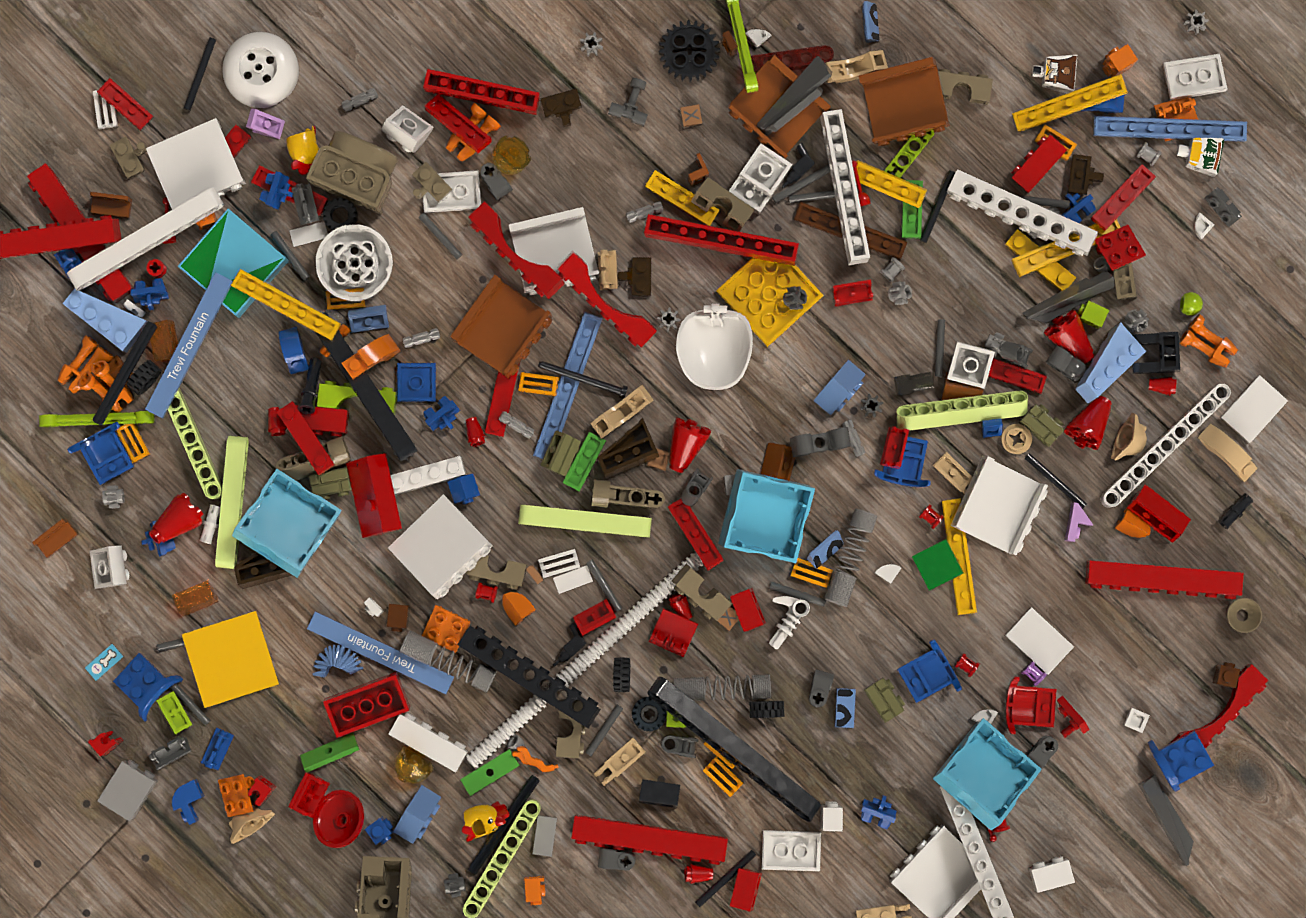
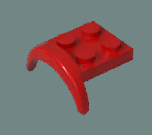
M1014 677L1008 686L1005 706L1006 726L1009 733L1016 734L1014 725L1054 728L1057 689L1017 686L1020 677Z

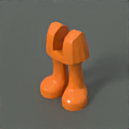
M473 103L470 108L472 116L469 120L477 126L487 116L480 129L486 134L490 131L499 130L501 125L476 103ZM452 133L446 149L453 152L462 143L464 148L459 152L457 158L463 162L472 156L475 151Z
M1198 314L1188 326V330L1183 333L1179 344L1184 347L1188 345L1193 346L1209 356V362L1227 368L1230 360L1222 355L1221 352L1224 350L1226 353L1234 356L1238 349L1229 338H1221L1204 326L1205 318ZM1194 333L1202 336L1203 338L1211 342L1213 345H1215L1214 348L1201 341L1199 338L1195 336Z
M85 335L82 339V348L70 365L64 364L58 381L64 385L75 375V380L68 388L75 394L81 390L78 382L84 372L89 371L92 373L91 366L101 360L110 362L114 356L104 348L99 347V344L91 337ZM95 350L94 354L87 362V364L84 366V368L81 371H78V368L81 366L84 360L89 356L91 352Z
M104 360L94 363L91 366L92 373L111 387L115 379L109 374V364ZM86 371L79 379L78 386L82 390L88 391L93 389L101 396L102 401L104 400L108 390L99 383L94 375ZM126 384L111 409L116 413H120L123 410V407L118 402L121 398L128 404L134 400Z

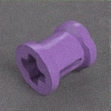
M1034 661L1030 662L1021 672L1033 681L1034 686H1037L1047 676L1045 672H1041L1035 666Z

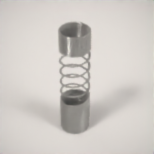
M854 509L855 511L850 525L856 528H848V531L862 539L844 538L848 543L860 549L851 547L841 548L844 552L856 558L838 557L840 561L854 568L835 566L838 571H834L824 598L829 602L848 607L847 605L857 578L838 568L856 571L860 569L841 558L863 561L862 558L845 549L866 552V549L847 539L869 542L868 539L851 530L872 533L878 517L860 509Z
M411 630L408 632L400 648V653L410 658L412 657L419 662L421 661L426 665L429 663L430 667L434 665L441 655L438 665L439 671L444 668L450 659L447 669L448 675L454 671L460 662L456 678L459 679L468 668L465 679L466 684L475 675L471 686L488 692L497 670H493L480 663L467 681L473 662L472 659L458 677L463 655H461L449 673L455 652H451L444 665L440 668L445 646L431 664L437 643Z
M769 674L752 675V685L749 675H746L744 694L738 675L735 678L734 694L730 678L726 676L724 695L718 676L715 679L714 695L712 694L708 676L706 679L704 677L673 679L674 686L694 702L705 701L707 679L713 701L715 700L717 679L721 698L725 700L727 678L732 700L735 699L737 678L742 699H745L747 677L752 699L771 698Z

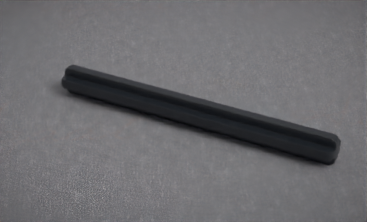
M148 321L94 415L93 421L95 423L103 425L157 329L154 323Z
M534 775L530 776L509 807L508 812L510 815L505 819L506 823L492 832L469 866V872L474 875L478 873L540 782L539 778Z

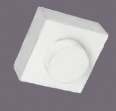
M369 597L364 602L366 605L365 610L372 617L374 615L379 617L384 612L372 598Z
M1131 707L1123 725L1143 733L1150 715Z

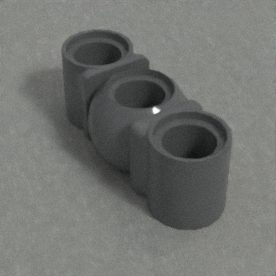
M1059 346L1055 347L1046 361L1048 365L1062 372L1065 377L1074 381L1077 385L1089 368Z

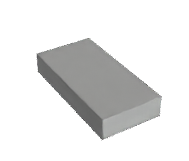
M538 815L533 854L552 857L557 818Z

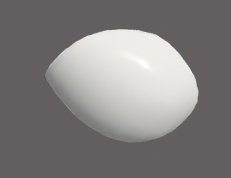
M717 303L704 305V310L695 311L687 315L679 327L676 340L678 360L686 377L696 386L709 390L728 389L737 384L743 377L750 361L753 345L752 329L749 321L741 313L727 310V306H721Z

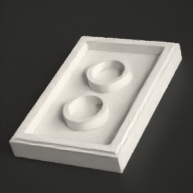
M1220 54L1163 63L1170 100L1227 91Z
M479 170L437 173L452 188V191L439 203L429 192L423 196L424 213L476 210L481 205Z
M1259 375L1222 415L1221 419L1247 443H1251L1288 400Z
M1032 607L1005 635L1047 675L1074 648L1069 641Z
M763 830L762 869L820 871L821 832Z

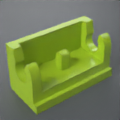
M174 691L156 700L174 735L192 725Z

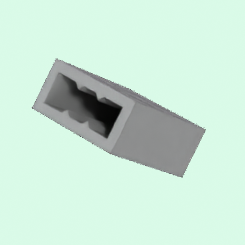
M132 760L121 762L97 800L128 821L134 820L158 782L154 778L155 775L148 770H140L138 768L139 765Z

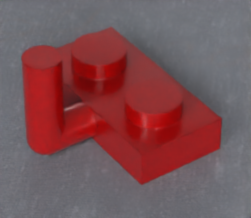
M1063 695L1057 699L1060 706L1058 708L1059 712L1064 718L1068 716L1071 719L1069 721L1070 725L1060 732L1064 738L1078 729L1083 734L1090 730L1085 720Z

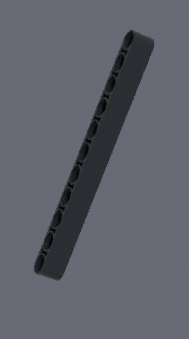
M659 676L647 692L651 699L801 819L807 822L812 821L821 807L818 800L667 679Z

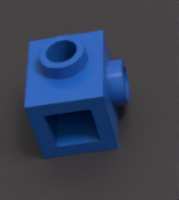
M473 474L461 476L447 482L454 504L462 502L463 505L474 502L473 498L480 496Z
M382 816L364 830L375 845L379 842L383 845L391 839L390 834L393 833L391 829L393 825L387 818L384 819Z

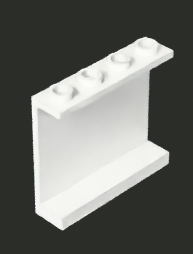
M217 118L146 148L172 210L207 189L215 188L221 198L225 196V192L230 190L232 192L238 191L243 188L242 185L246 184L239 172Z
M583 207L509 224L515 253L521 258L539 265H549L558 273V265L574 251L587 263L590 280L594 281L599 276ZM522 278L525 294L536 295L537 292L534 290L536 286L532 282L528 284ZM569 280L564 281L567 287L573 285Z
M982 456L951 526L1009 554L1017 555L1023 548L1025 535L1027 536L1032 526L1030 524L1033 518L1039 513L1041 500L1043 501L1048 491L1046 489L1048 485L1038 483L1003 466L989 456Z
M443 494L388 549L427 591L438 600L448 593L449 588L453 584L460 582L463 578L462 575L472 570L481 557L488 555L493 545Z
M937 825L929 833L931 837L927 841L922 840L916 847L918 849L914 855L909 854L903 861L905 863L901 869L896 868L892 872L890 882L928 918H955L981 890V887L963 844L943 825L939 827Z

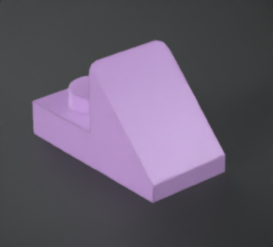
M251 109L246 127L252 129L254 133L280 139L285 121L257 109Z
M1075 502L1071 503L1065 541L1075 542V539L1079 538L1080 528L1078 524L1093 526L1083 509Z

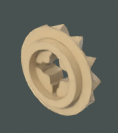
M1021 424L1008 426L1003 431L1001 437L1003 448L1009 453L1016 455L1026 452L1032 443L1031 432ZM1019 432H1021L1019 439L1022 442H1024V444L1017 442L1014 446H1012L1013 439L1009 435L1016 436L1017 434H1019Z

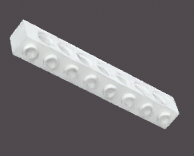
M842 109L823 112L820 119L848 265L866 263L870 259Z
M958 169L947 190L951 199L958 202L963 200L967 202L969 207L976 210L981 208L985 210V214L991 217H995V215L1001 217L1003 222L1009 225L1013 223L1019 225V229L1030 233V231L1037 233V237L1045 241L1048 239L1055 241L1054 244L1058 247L1073 249L1072 252L1079 256H1083V254L1088 256L1098 232ZM971 187L974 189V193L966 195L964 189ZM984 195H989L992 200L984 203L981 198ZM1001 203H1007L1009 208L1003 211L998 206ZM1023 210L1027 215L1025 218H1018L1016 213ZM1041 218L1044 220V224L1036 226L1034 220ZM1054 226H1059L1062 229V232L1059 234H1054L1051 231V228ZM1077 234L1080 239L1077 242H1072L1069 240V236Z
M940 787L992 917L1014 918L972 813L944 788Z

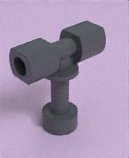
M632 78L630 86L633 89L628 103H624L622 106L612 102L608 115L620 119L622 116L631 119L632 123L644 127L648 114L637 111L638 107L635 104L640 90L645 89L647 82L638 78Z

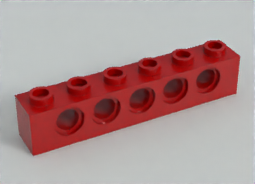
M427 69L423 85L425 92L537 115L540 101L539 92Z

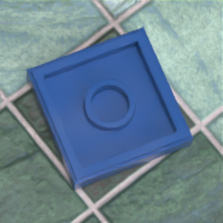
M397 363V402H436V363Z

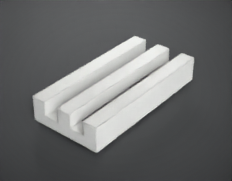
M97 90L93 91L98 129L118 127L116 109L111 105L113 123L109 124L107 102L103 98L102 106L105 124H102L99 94Z
M575 549L538 560L543 578L580 568ZM573 554V558L545 566L543 562ZM573 561L576 564L549 573L545 571L546 569Z

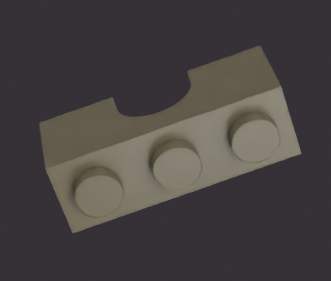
M939 69L938 73L944 99L952 97L953 88L963 86L969 91V102L988 105L993 79L983 74H978L976 77L969 76L970 73L958 72V74L951 73L948 69Z
M707 177L691 200L693 204L706 213L713 206L723 209L726 218L722 224L738 232L741 231L755 210L709 177Z
M486 555L476 562L477 564L472 570L465 573L469 575L468 579L480 581V578L488 579L487 583L499 585V582L507 583V588L517 590L518 586H523L527 564L508 560L504 571L494 573L489 568L490 556Z
M687 563L671 580L676 585L674 589L680 595L685 593L689 596L688 601L694 607L699 605L703 609L701 612L708 619L713 617L718 621L732 605L715 588L706 595H700L698 590L704 579Z
M581 701L574 704L575 711H580L583 708ZM559 710V718L570 720L574 729L572 734L567 737H557L556 757L579 758L580 754L584 753V743H581V735H585L586 727Z

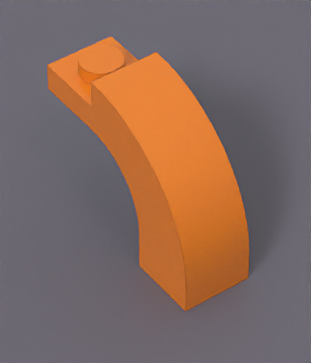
M387 334L359 349L356 354L342 362V365L352 380H354L381 361L387 362L400 353L401 350L390 334Z

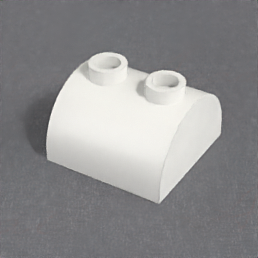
M402 105L385 120L382 131L387 134L386 136L389 140L400 143L404 151L415 153L428 138L434 127Z
M957 341L947 379L985 389L995 351Z
M109 546L90 551L95 589L127 584L126 580H129V571L124 566L127 554L125 550H122V546Z

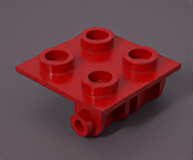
M1128 224L1095 239V243L1098 246L1096 251L1099 255H1103L1111 271L1146 256Z
M663 608L648 642L684 657L698 623Z

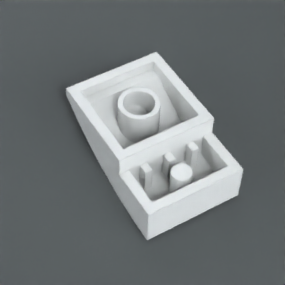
M760 143L729 192L755 209L754 213L760 215L792 164Z

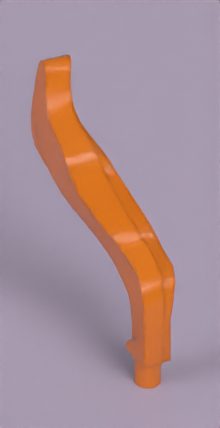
M519 746L516 748L517 751L512 752V756L519 757L522 763L535 766L541 772H550L558 768V764L545 765L541 759L532 757L525 746Z

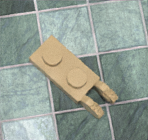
M945 452L933 467L959 492L965 495V487L971 482L972 476Z
M633 737L606 760L605 764L594 775L596 777L600 776L606 768H609L612 774L603 780L602 784L605 786L614 777H618L646 751Z
M893 904L856 910L857 918H896L895 911H906L910 909V904L896 906ZM903 916L898 918H912V916Z

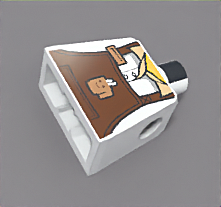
M1077 55L1046 57L1043 66L1033 65L1032 77H1042V87L1066 94L1073 92L1075 89Z

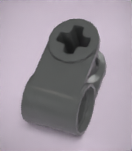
M486 163L482 166L481 177L497 201L513 190L494 164ZM486 169H493V176H485Z
M1005 341L1000 349L1001 357L1013 365L1022 368L1028 367L1027 361L1033 349L1021 344Z
M697 468L681 495L682 502L688 506L695 505L713 478L705 476Z
M815 670L809 695V702L812 706L819 708L826 703L834 674ZM819 693L823 701L816 704L813 696Z
M666 735L661 739V747L667 753L696 758L694 753L696 742L699 739L687 736ZM667 739L675 741L672 749L665 748L664 743Z
M1043 736L1025 755L1042 769L1057 751L1058 742L1051 736ZM1046 741L1051 742L1052 747L1050 749L1046 748L1044 744Z
M600 847L599 868L626 871L634 866L636 857L632 852ZM625 856H628V859L632 861L628 865H625V862L621 860Z

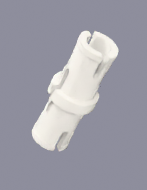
M210 504L206 521H203L204 528L199 541L212 544L215 529L219 525L217 524L220 515L219 506Z

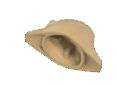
M1131 413L1120 428L1115 439L1111 459L1118 460L1126 455H1136L1144 449L1147 441L1145 433L1147 427L1139 423L1137 414Z
M252 805L254 812L233 816L229 822V826L233 831L230 838L231 843L234 844L255 833L275 815L274 812L271 810H260Z

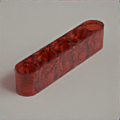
M823 45L751 55V59L755 66V74L764 65L763 62L772 55H775L780 61L784 57L791 58L792 63L786 66L793 71L806 69L817 56L820 57L821 52H827L830 55L829 59H822L825 63L832 62L834 51L830 46ZM807 54L811 57V61L804 62L801 56Z

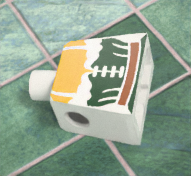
M1192 138L1189 146L1178 145L1176 155L1186 157L1185 167L1215 177L1219 171L1224 139Z

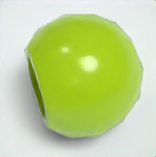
M1188 292L1181 297L1180 310L1183 314L1194 316L1202 310L1203 301L1198 294Z

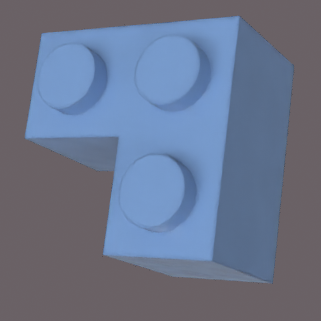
M848 360L813 401L830 415L835 410L839 412L846 404L844 402L845 398L849 401L856 393L855 391L862 386L863 382L861 380L866 374Z
M421 785L393 832L412 844L417 838L421 839L432 820L430 815L433 814L435 816L440 808L438 802L441 796Z

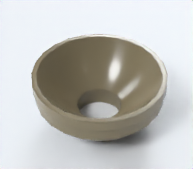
M1239 598L1229 605L1226 618L1234 630L1248 633L1254 631L1260 625L1262 611L1254 600ZM1241 609L1247 612V618L1244 621L1237 619V612Z

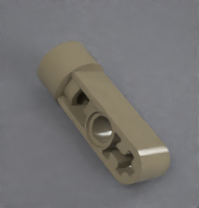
M343 436L322 444L335 464L333 467L351 462L350 453ZM303 451L284 457L276 463V469L296 481L317 473Z
M594 479L591 506L607 508L608 504L657 509L665 502L664 494L657 490L610 485V481ZM616 490H620L619 501H615ZM632 493H639L642 497L641 502H633L631 499ZM645 493H648L647 498H653L655 495H657V498L660 499V501L657 502V504L655 505L654 501L647 500V504H644V501L646 499Z

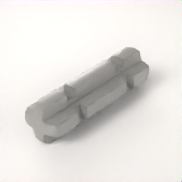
M375 88L367 90V93H360L352 97L351 100L343 101L341 104L344 111L348 112L353 107L357 108L368 103L370 99L378 98V94Z
M657 202L653 206L648 205L636 209L635 212H627V220L631 223L638 218L639 220L646 218L648 214L663 212V206L661 202Z
M435 328L430 330V332L425 331L412 335L413 337H404V347L409 348L414 344L419 345L429 342L431 339H439V330Z
M503 411L499 417L501 422L507 423L509 427L518 433H522L526 438H531L534 433L532 428L526 427V424L513 416L511 417L507 412Z
M852 420L843 422L842 426L848 427L851 447L854 448L855 456L859 457L865 454L857 431L853 428Z

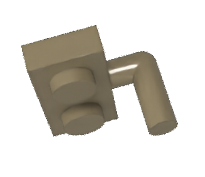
M124 137L109 145L128 180L145 171L138 156L147 152L146 148L148 147L143 142H139L135 150L128 137Z
M427 162L422 164L412 174L422 185L420 189L413 190L416 199L422 198L429 192L439 203L452 191V188Z

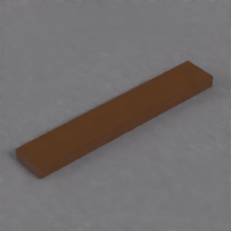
M800 202L794 221L843 239L839 216ZM864 226L868 249L901 260L907 245L906 241Z

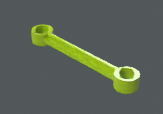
M726 0L735 41L738 46L746 92L758 91V83L752 64L739 0Z
M149 411L109 413L103 425H110L115 422L119 424L155 423V417ZM95 414L39 415V427L99 424L93 421Z

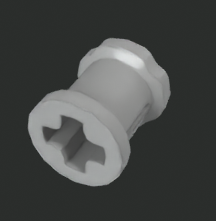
M1145 142L1136 157L1143 158L1152 167L1162 152L1155 151Z
M892 257L891 262L885 269H881L880 273L887 280L893 282L894 277L901 270L903 271L905 267L896 258Z

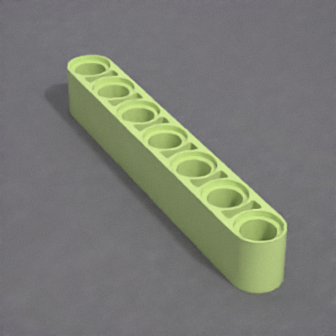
M179 387L174 399L178 398L180 405L177 408H173L170 404L168 408L169 414L204 494L210 499H219L222 497V483ZM185 415L188 422L186 425L181 426L179 419ZM190 433L195 435L193 443L187 442V436ZM201 450L203 453V458L199 461H196L194 458L195 452ZM205 468H209L211 471L208 478H203L202 471ZM216 485L218 487V493L217 495L212 496L210 494V488Z
M1012 391L903 405L898 407L896 411L898 429L917 430L984 420L1020 417L1028 412V395L1024 391Z
M228 436L215 559L216 568L234 569L237 565L239 540L234 538L232 534L242 517L249 445L248 437Z
M520 505L518 524L650 537L652 518Z
M530 799L522 807L464 904L463 913L466 917L475 918L481 912L540 813L541 805L537 800ZM534 803L537 806V812L529 813L527 805ZM519 820L527 822L525 830L518 829L517 822ZM515 837L517 845L514 847L509 846L507 838ZM500 853L505 854L507 862L499 863L497 855ZM494 870L497 873V879L490 880L487 877V872ZM479 887L486 888L487 895L484 897L479 896L477 889ZM469 904H475L477 906V912L473 914L469 913L467 910V906Z

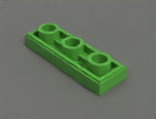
M352 732L300 755L305 772H310L360 749L356 736Z
M509 749L460 780L471 796L517 768L520 764L515 756H512V751ZM488 769H492L494 771V774L492 776H489L487 774Z

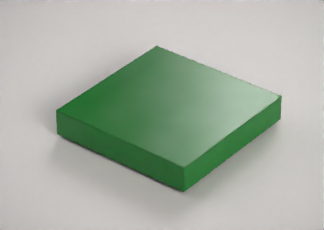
M947 539L912 556L929 591L964 574Z

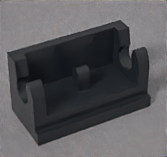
M642 779L639 803L677 808L680 785Z

